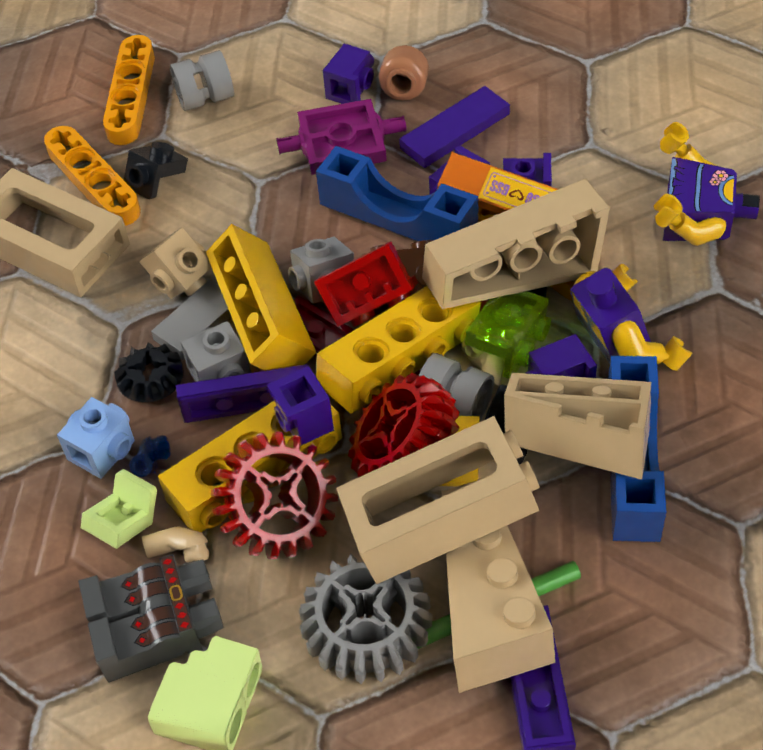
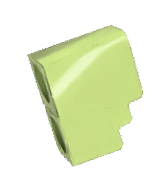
M215 636L211 639L206 651H192L187 663H170L148 715V721L153 733L205 750H233L262 673L259 649Z

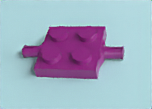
M366 99L297 112L300 126L299 135L276 138L279 155L302 150V153L308 159L311 175H314L335 146L371 158L373 164L386 162L385 135L406 132L407 129L404 115L382 120L375 112L372 100Z

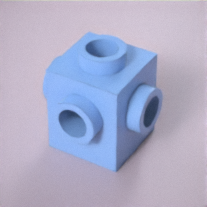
M93 397L81 409L76 410L70 416L67 424L57 434L67 460L100 479L104 477L118 460L123 459L128 454L135 441L127 413L116 404L109 403L106 405Z

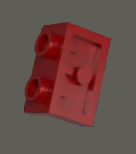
M390 241L317 278L314 284L337 327L349 321L355 327L374 317L373 309L385 303L391 308L411 296L410 291L414 289L418 281L415 275L409 276L394 245Z

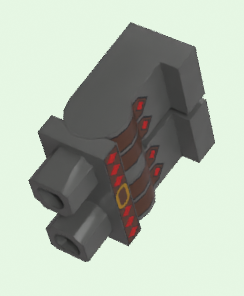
M172 554L159 558L160 563L144 564L130 573L100 581L97 575L78 580L86 618L89 622L88 627L95 659L108 683L177 658L186 651L188 654L194 650L201 651L203 649L200 638L224 628L215 598L190 605L188 597L213 589L203 559L178 565Z

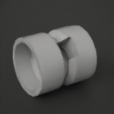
M220 50L200 55L197 63L186 59L170 64L173 84L184 111L204 106L205 100L208 98L215 103L234 97L230 72ZM196 74H200L204 87L202 89H197L194 79Z
M433 353L423 365L419 376L424 375L428 379L432 378L449 391L450 395L456 400L455 407L460 411L459 416H480L481 420L493 393V375L471 366L462 371L459 361L439 353Z

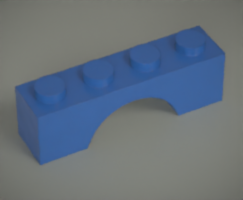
M339 146L334 147L316 170L320 205L416 241L436 240L478 223V196L445 184H441L436 192L426 196H417L403 192L381 176L371 158Z
M611 356L608 379L652 382L650 430L642 480L610 471L613 541L661 542L667 512L664 471H660L657 449L659 399L657 357Z

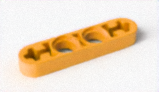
M144 35L127 37L121 42L103 118L107 139L114 145L130 144L140 134L155 60L152 42ZM130 74H140L139 77L134 79H124V77ZM124 99H135V101L129 104H119ZM121 119H126V123L122 125Z
M58 126L46 133L44 143L50 159L92 204L122 217L125 226L134 223L139 218L141 209L135 191L75 129L69 126ZM62 144H64L65 146H70V150L66 151V148ZM78 162H91L88 166L84 168H73V166ZM102 181L111 183L104 189L97 190L92 188L96 183ZM116 198H117V200H118V203H119L121 206H119V205H116V206H115V205H114V200H115Z

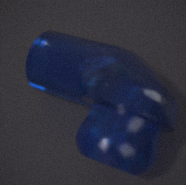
M150 435L143 439L136 456L129 463L131 472L138 477L153 475L158 468L157 460L168 459L171 456L168 438L164 435L152 438Z

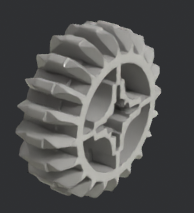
M350 553L347 559L348 565L341 567L332 560L329 566L331 575L317 572L315 577L316 587H306L304 593L306 603L301 604L299 609L300 619L303 621L302 625H300L302 638L308 641L306 643L308 653L312 657L319 656V663L324 671L336 665V675L341 681L350 671H354L356 681L360 684L365 680L366 673L375 672L377 680L382 682L385 678L384 669L390 667L400 675L403 671L402 659L415 663L418 658L417 647H426L428 642V632L426 629L432 626V614L428 611L431 608L430 597L427 593H422V581L419 577L411 578L410 570L376 585L365 563L357 562V559ZM395 601L405 612L404 619L398 628L392 624L391 616H389L391 606ZM334 607L341 611L342 617L339 621L340 628L335 633L327 626L329 615Z

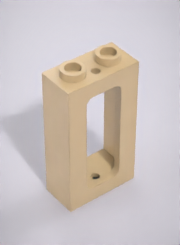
M11 168L0 179V259L76 296L82 297L130 245L122 217L14 168ZM22 203H25L89 234L77 247L66 249L6 221V219Z
M495 416L336 488L359 554L376 585L539 511L532 491L540 488L536 476L528 461L521 464L518 463L517 459L523 457L518 441L512 430L505 433L502 432ZM495 461L497 469L493 474L384 524L375 526L372 516Z

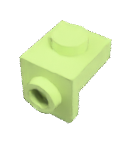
M125 469L120 470L115 474L113 494L82 513L80 528L112 547L119 548L152 525L157 495L156 487Z

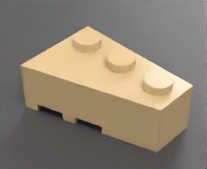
M511 373L504 394L505 432L512 430L521 448L642 480L650 430L652 382Z

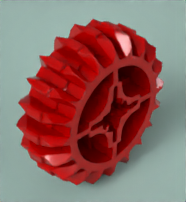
M414 373L406 377L399 375L395 378L393 384L386 382L383 385L382 392L379 395L373 394L372 402L369 406L362 408L364 413L361 419L354 422L357 429L349 438L353 446L348 452V456L352 459L351 469L357 473L358 477H361L455 434L460 428L455 422L460 413L455 407L456 400L440 383L432 378L428 379L424 375L418 376Z
M277 431L273 433L270 443L264 433H259L254 436V447L246 440L237 444L241 457L231 452L224 456L225 463L232 471L227 469L216 470L214 476L218 480L225 482L226 486L213 488L211 496L224 498L225 505L213 508V514L215 516L228 514L230 520L223 523L220 530L222 533H228L237 528L239 532L233 540L235 547H242L251 539L249 555L259 556L265 546L266 556L269 560L278 559L281 549L287 558L295 557L297 555V544L304 550L313 548V540L310 534L318 538L326 535L327 531L319 520H334L335 513L325 508V505L337 502L339 496L335 493H327L326 486L336 483L337 478L334 475L323 477L321 470L329 465V460L326 458L316 462L312 460L316 454L317 446L311 444L300 451V436H292L285 445L283 432ZM261 458H277L290 464L277 477H273L265 471L258 472L252 467ZM302 477L308 492L306 511L304 510L306 505L302 503L297 494V485ZM243 479L247 481L245 486L249 488L254 497V505L248 513L249 518L244 511L241 501ZM283 483L278 494L282 502L267 508L272 498V493L268 488L280 486ZM275 513L283 516L285 519L292 518L298 523L292 530L282 535L268 533L260 529L263 522L270 520Z

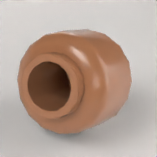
M408 45L396 46L388 51L383 58L378 77L381 88L386 95L395 100L406 101L419 96L425 88L428 77V61L424 54L415 47Z

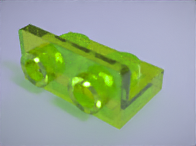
M527 291L489 299L466 331L465 345L504 358L503 377L510 379L511 373H517L521 366L525 368L528 366L529 352L535 349L537 341L544 342L551 325V318L546 317L549 299Z

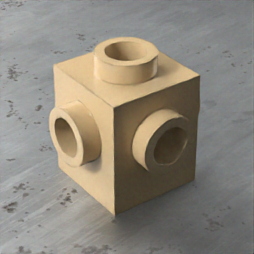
M183 227L164 239L139 261L150 274L153 285L160 292L167 294L170 299L183 292L188 297L191 296L207 282L203 275L212 268L205 248L199 242L193 240Z

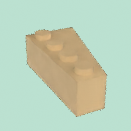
M586 178L425 244L422 279L442 309L575 281L588 271L598 272L610 206Z
M474 482L441 491L442 497ZM508 525L447 552L446 563L453 660L459 693L555 663L552 625Z

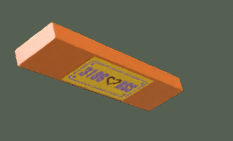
M454 152L451 153L437 185V189L441 184H445L478 196V207L498 214L558 190L557 188Z

